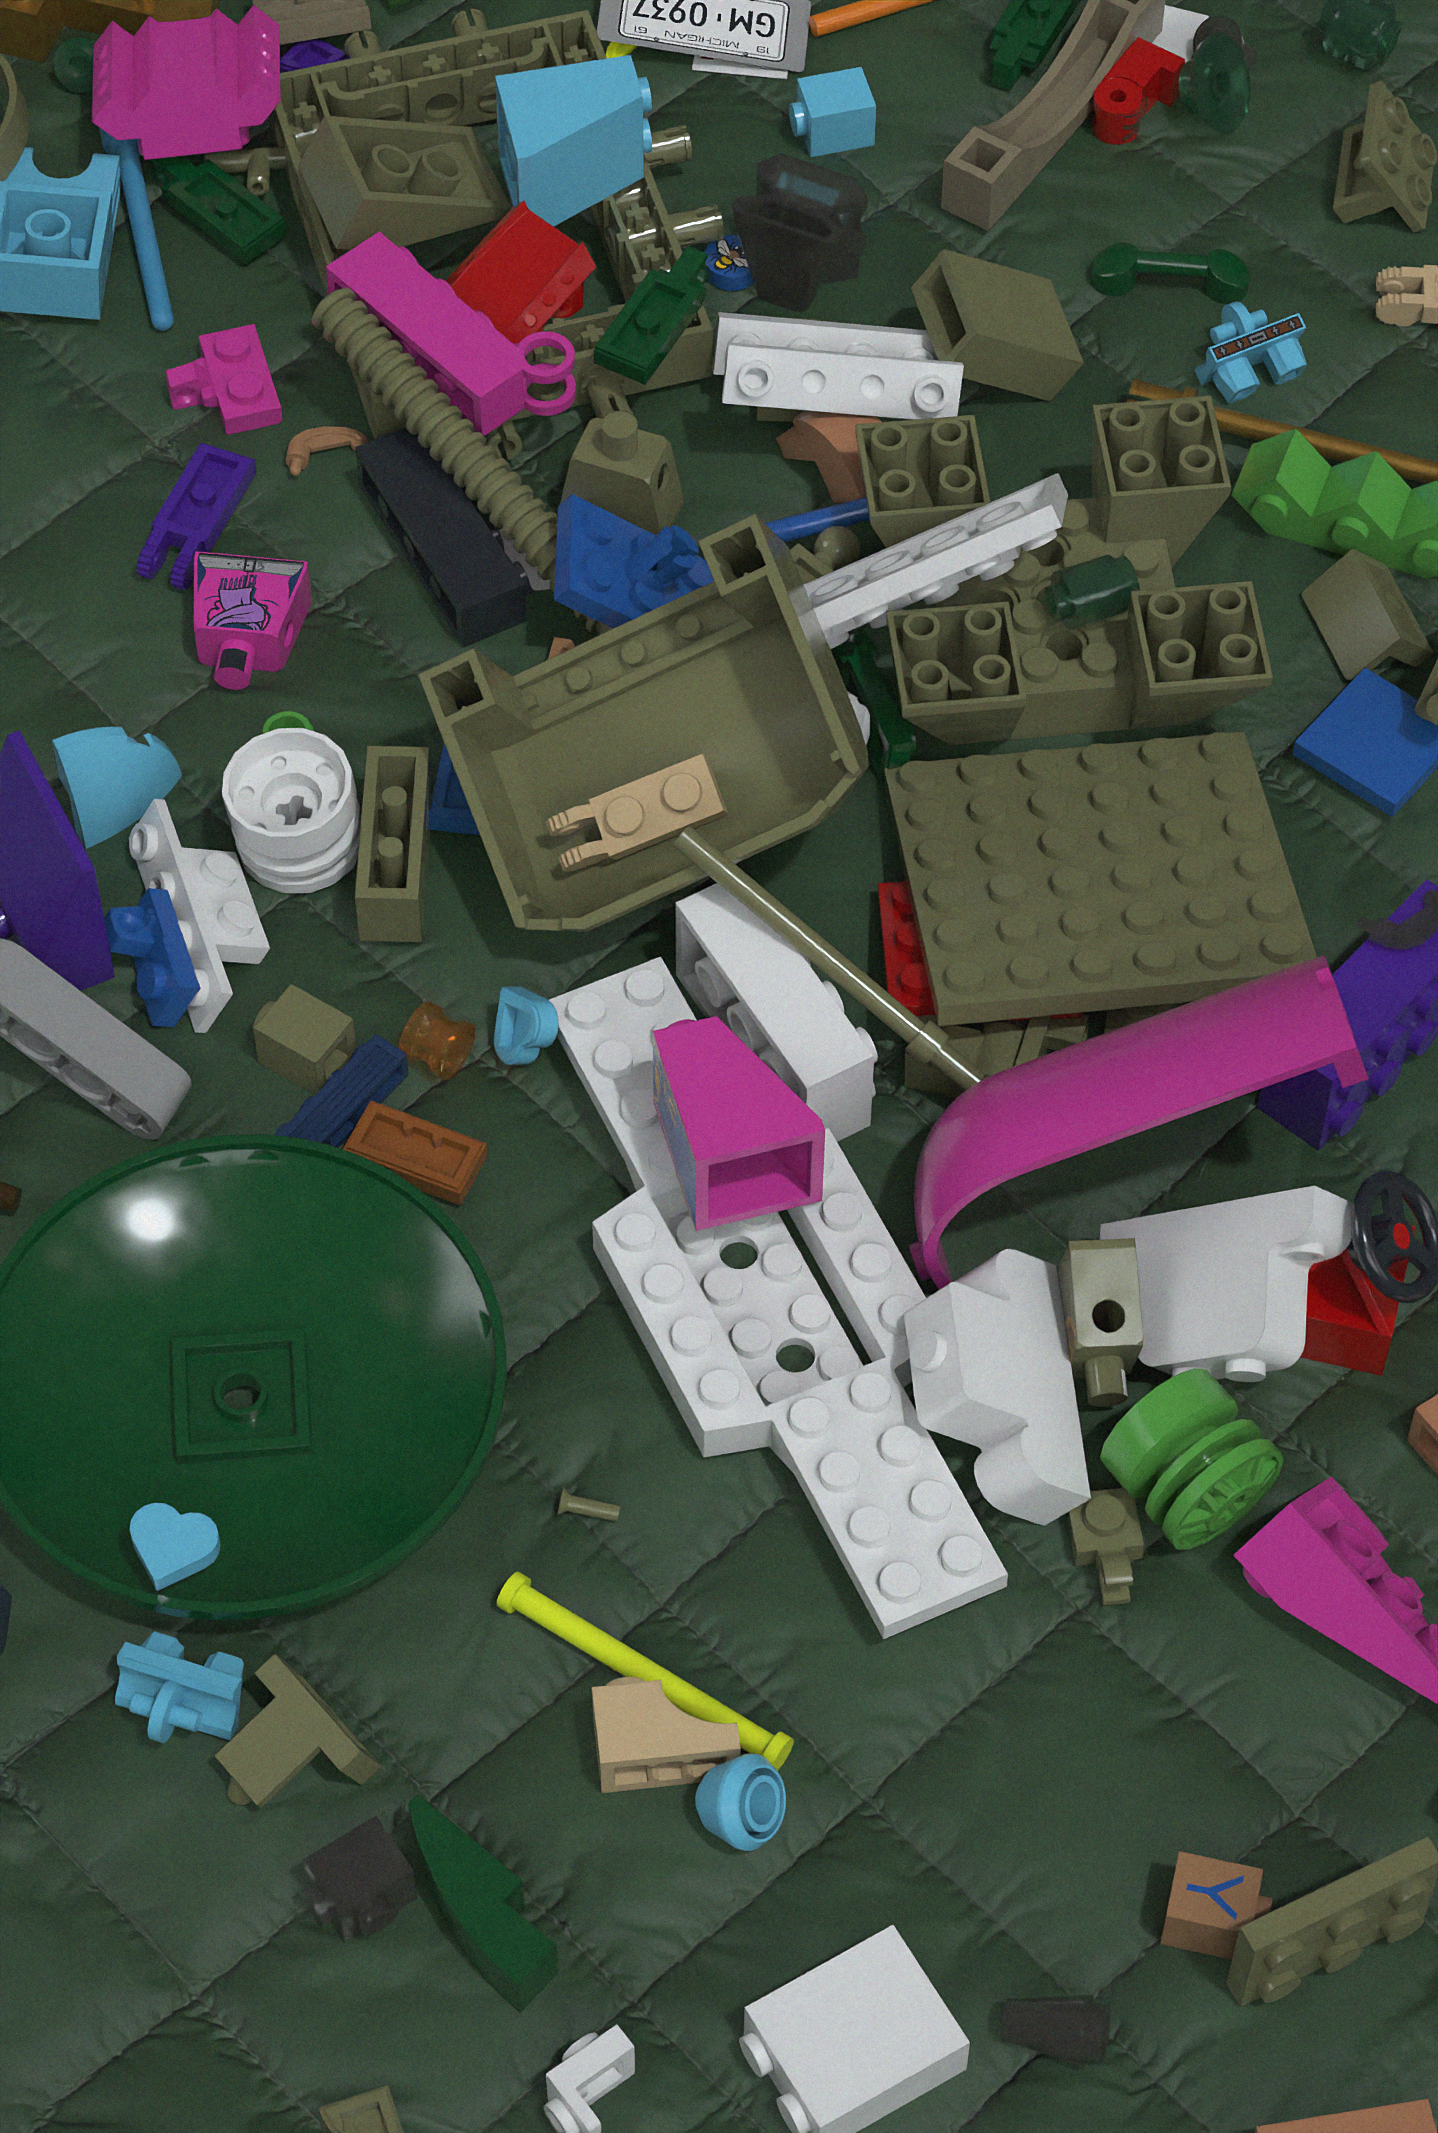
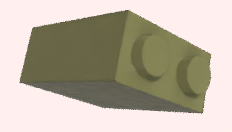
M943 249L911 287L938 361L963 363L962 378L1052 401L1084 364L1050 279Z

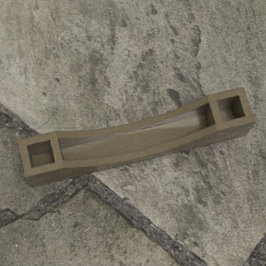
M1088 0L1065 45L1031 92L1014 109L999 120L985 126H974L944 160L941 208L989 231L1094 110V92L1097 86L1136 38L1140 37L1152 43L1162 32L1166 0Z

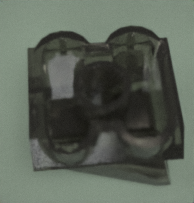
M783 153L757 163L756 196H741L737 198L732 205V218L757 295L761 300L795 312H804L811 306L823 284L858 278L859 258L867 244L866 236L861 229V218L867 210L869 202L865 191L857 184L856 178Z

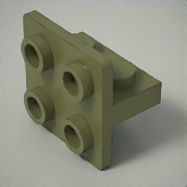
M1381 80L1370 84L1365 122L1344 129L1333 210L1345 224L1367 215H1374L1393 206L1415 233L1426 228L1428 206L1432 203L1431 181L1433 166L1437 163V151L1430 136L1426 133L1422 134L1411 120L1403 100L1399 97H1394Z

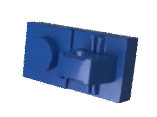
M148 888L137 906L110 908L104 917L110 952L133 957L138 973L136 975L137 990L139 996L144 999L152 1026L175 1027L201 987L195 975L168 890Z

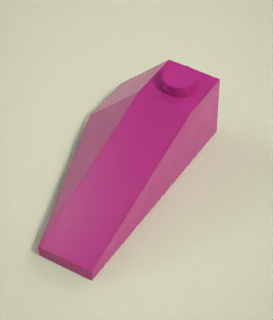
M1332 1476L1289 1503L1234 1554L1235 1558L1243 1565L1245 1579L1261 1596L1272 1598L1281 1609L1438 1704V1624H1429L1422 1614L1423 1606L1420 1601L1424 1596L1423 1592L1412 1577H1404L1402 1579L1393 1573L1380 1554L1389 1546L1388 1542L1375 1524Z

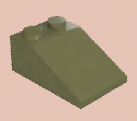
M324 116L298 165L336 249L352 250L379 231L397 247H404L502 219L511 210L472 127Z

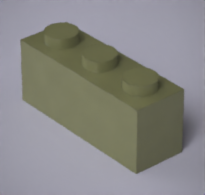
M367 746L355 890L359 941L422 942L430 836L429 812L433 794L429 747Z

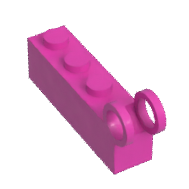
M380 231L326 266L328 295L338 289L350 288L356 294V301H362L368 307L367 314H374L380 320L379 327H386L391 333V340H397L403 346V353H409L415 359L414 366H421L427 372L426 380L433 379L439 386L438 393L444 392L451 399L450 406L456 405L462 411L461 419H469L474 424L475 432H481L485 436L524 408L533 414L550 416L567 410L574 402L576 383L571 372L575 365V351L572 343L566 337L555 332L543 331L528 335L519 344L511 343L494 328L492 322L484 313L473 311L456 296L451 286L441 278L435 279L417 263L415 257L408 249L403 246L397 247ZM550 346L560 350L564 354L565 359L560 365L542 363L531 366L525 357L531 350L537 347ZM560 381L566 387L564 394L552 401L534 399L527 392V388L532 382L552 384Z

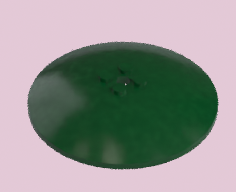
M266 1134L220 1135L191 1139L158 1147L128 1158L94 1175L67 1193L35 1221L17 1241L0 1265V1506L24 1538L51 1563L80 1583L118 1601L144 1610L176 1617L205 1620H247L296 1612L352 1593L386 1575L414 1555L441 1530L462 1505L478 1480L493 1448L503 1414L507 1386V1352L502 1315L492 1283L479 1256L462 1231L436 1203L399 1175L358 1154L315 1141ZM238 1386H249L260 1393L258 1400L252 1406L244 1409L229 1407L223 1401L225 1395L231 1389ZM165 1503L175 1508L180 1515L192 1512L201 1513L211 1518L216 1524L221 1544L219 1555L215 1561L205 1569L156 1591L134 1549L129 1528L131 1519L136 1511L148 1504Z

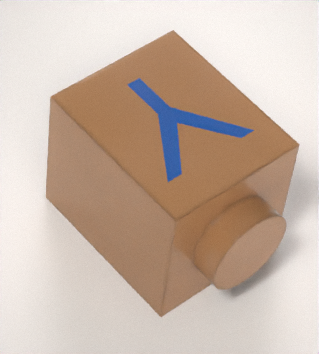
M1179 1851L1161 1944L1232 1960L1240 1927L1270 1913L1272 1898L1259 1895L1263 1869Z

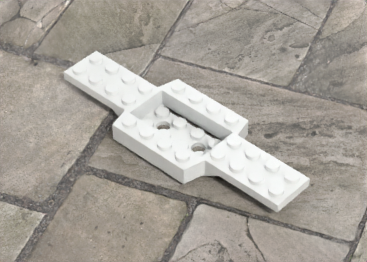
M658 957L549 999L553 1003L558 1015L557 1037L621 1153L636 1189L634 1194L592 1222L593 1250L703 1457L768 1446L775 1452L797 1478L883 1639L1007 1587V1571L930 1434L918 1422L916 1410L903 1388L912 1382L904 1314L925 1300L926 1297L830 1129L825 1128L822 1201L790 1208L787 1211L869 1355L872 1363L865 1366L860 1361L859 1356L855 1352L778 1212L695 1231L653 1103V1031L666 1028L680 1020L691 1019L697 1021L663 959ZM741 1242L752 1246L757 1252L758 1258L748 1268L734 1269L723 1263L720 1258L721 1251L729 1244ZM801 1345L812 1352L815 1360L807 1370L795 1373L784 1370L778 1364L776 1356L786 1346Z

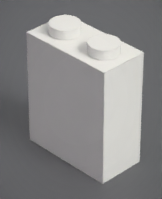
M894 1925L746 2006L744 2010V2036L739 2039L743 2054L758 2077L769 2074L782 2096L776 2099L777 2105L792 2133H856L967 2069L970 2046L969 2040Z

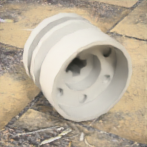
M280 728L252 738L234 753L223 774L222 796L232 825L236 848L247 873L262 886L282 893H311L335 884L353 869L358 860L362 816L360 805L356 798L357 791L352 769L344 751L326 735L305 728Z

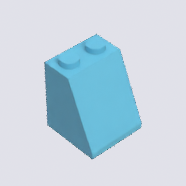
M631 55L495 76L499 160L512 208L525 201L530 211L554 227L644 178V153L652 152V137L647 118H643V113L652 111V100L647 77L637 78Z

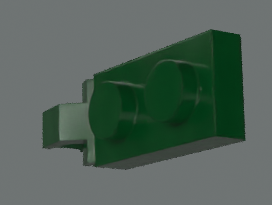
M1011 0L993 28L992 43L989 47V54L994 56L991 62L993 65V75L990 85L1010 91L1020 78L1024 66L1035 69L1039 62H1043L1081 0Z
M182 156L151 159L155 173L153 179L161 186V194L169 204L244 264L249 263L287 235L284 217L210 159L203 163L198 161L193 165Z
M687 246L669 272L663 269L658 271L651 269L595 345L593 350L594 364L646 385L702 307V302L707 295V288L703 285L708 279L709 274L706 272L708 254Z
M857 629V631L848 632L849 638L830 650L846 690L857 697L858 702L865 706L870 714V735L866 748L880 782L883 783L884 769L890 770L902 767L909 762L910 755L916 751V737L911 722L902 719L898 712L890 678L887 674H880L875 664L877 648L863 629Z

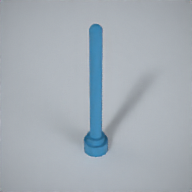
M99 127L104 150L110 155H120L121 181L151 322L157 330L166 331L172 327L174 316L139 158L141 154L137 139L118 141Z

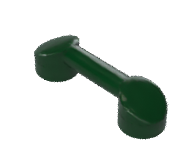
M1126 242L1113 244L1099 252L1092 262L1090 276L1094 289L1106 296H1121L1130 292L1135 285L1136 273L1204 278L1203 289L1205 294L1211 300L1221 304H1230L1243 300L1248 293L1250 273L1245 263L1237 255L1227 250L1214 249L1208 255L1138 250L1133 244Z

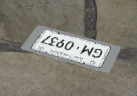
M601 0L597 34L601 40L802 72L805 67L811 2L809 0Z

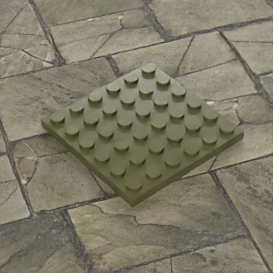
M1216 732L1202 736L1170 739L1154 738L1148 741L1116 744L1098 743L1084 747L1052 750L1034 749L1020 753L988 756L972 755L967 758L935 761L917 760L910 761L902 767L890 770L884 769L883 785L938 1026L1192 1002L1309 959L1317 958L1245 732Z

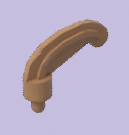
M323 426L308 429L292 438L288 444L285 461L290 467V474L298 476L301 470L308 466L311 452L351 445V448L356 451L355 447L367 443L368 440L363 433L347 427Z

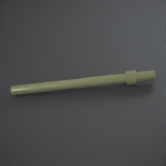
M688 825L672 845L903 1038L908 1043L905 1049L923 1065L930 1061L964 1091L983 1078L985 1074L946 1042L949 1038L947 1033L931 1020L926 1024L693 828Z

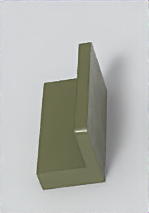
M1353 548L1302 593V597L1345 679L1351 682L1364 668L1372 671L1388 656L1417 668L1434 654L1387 565Z

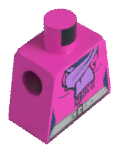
M195 552L194 633L198 661L206 666H216L214 679L219 685L232 690L244 689L250 683L252 670L277 672L285 667L312 602L308 562Z

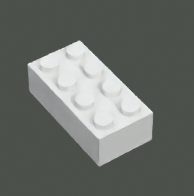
M718 883L676 902V976L705 1017L717 1016L822 1119L824 1128L830 1129L837 1142L870 1126L872 1098L876 1094L873 1083L874 1063L878 1060L877 1051L866 1030L862 1027L855 1029L844 1014L842 1000L832 983L827 980L821 982L812 970L809 959Z

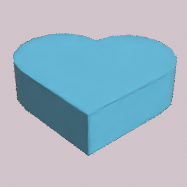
M520 986L502 987L494 1032L495 1051L502 1062L509 1065L530 1064L539 1055L540 1048L552 1045L557 1036L559 1021L553 1003Z
M152 1503L136 1511L131 1519L129 1530L134 1549L156 1591L205 1569L219 1555L221 1544L216 1524L211 1518L201 1513L190 1512L180 1515L175 1508L165 1503Z

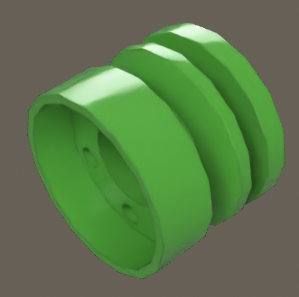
M1194 1368L1179 1373L1155 1387L1138 1401L1115 1425L1104 1442L1100 1455L1104 1467L1131 1498L1145 1499L1148 1497L1145 1511L1149 1519L1155 1525H1163L1162 1531L1165 1537L1178 1550H1190L1206 1544L1232 1527L1264 1497L1279 1476L1284 1462L1281 1452L1271 1440L1262 1439L1260 1429L1253 1420L1239 1419L1235 1421L1239 1410L1235 1400L1206 1369Z

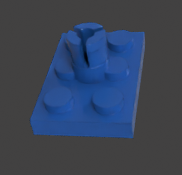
M571 494L558 506L554 601L614 629L713 582L714 578L707 561L696 556L699 550L694 539L681 527L673 525L669 528L665 526L654 535L574 494Z

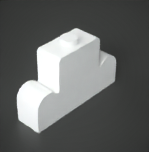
M1005 1249L905 1312L904 1320L918 1422L925 1429L972 1444L981 1449L982 1453L978 1455L974 1463V1475L981 1493L993 1507L1004 1513L1045 1526L1091 1499L1056 1265L1017 1250Z

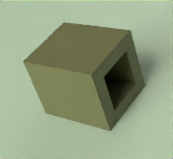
M293 984L289 985L276 1002L269 1001L262 1007L253 1025L258 1063L313 1095H316L325 1086L332 1072L341 1070L347 1064L356 1049L353 1018Z

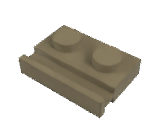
M250 0L251 7L255 5L279 24L280 45L372 29L370 12L365 0Z

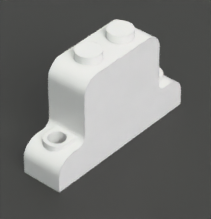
M1309 1186L1101 1224L1100 1240L1135 1238L1144 1337L1143 1348L1138 1358L1145 1365L1172 1375L1171 1378L1179 1373L1198 1368L1208 1370L1215 1379L1228 1378L1239 1382L1262 1381L1266 1378V1372L1282 1370L1292 1366L1300 1358L1305 1346L1309 1269L1314 1263L1334 1258L1347 1248L1352 1239L1351 1210L1353 1203L1317 1186Z

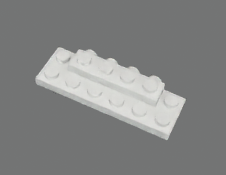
M1057 473L804 584L830 649L846 641L850 636L848 631L868 622L871 628L887 625L886 612L902 611L903 607L921 599H924L927 605L940 602L959 590L958 583L980 575L983 581L998 577L1014 567L1013 559L1019 557L1021 546L1023 551H1029L1053 540L1057 536L1055 530L1062 527L1068 493L1059 474Z

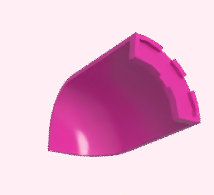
M1325 956L1309 959L1002 1070L984 1078L958 1096L932 1127L925 1140L916 1168L913 1197L914 1216L919 1241L909 1244L921 1280L925 1281L932 1278L939 1290L953 1282L940 1239L943 1230L950 1220L968 1203L982 1193L1009 1179L1331 1063L1334 1064L1343 1088L1368 1080L1353 1037L1352 1028Z

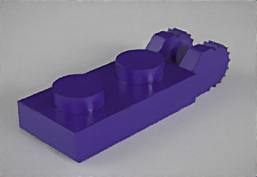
M200 443L151 524L152 532L145 542V546L142 547L137 560L136 572H138V575L151 580L155 578L159 569L162 568L166 561L169 545L181 549L171 570V586L185 591L186 588L189 589L194 580L195 552L210 553L257 473L255 459Z

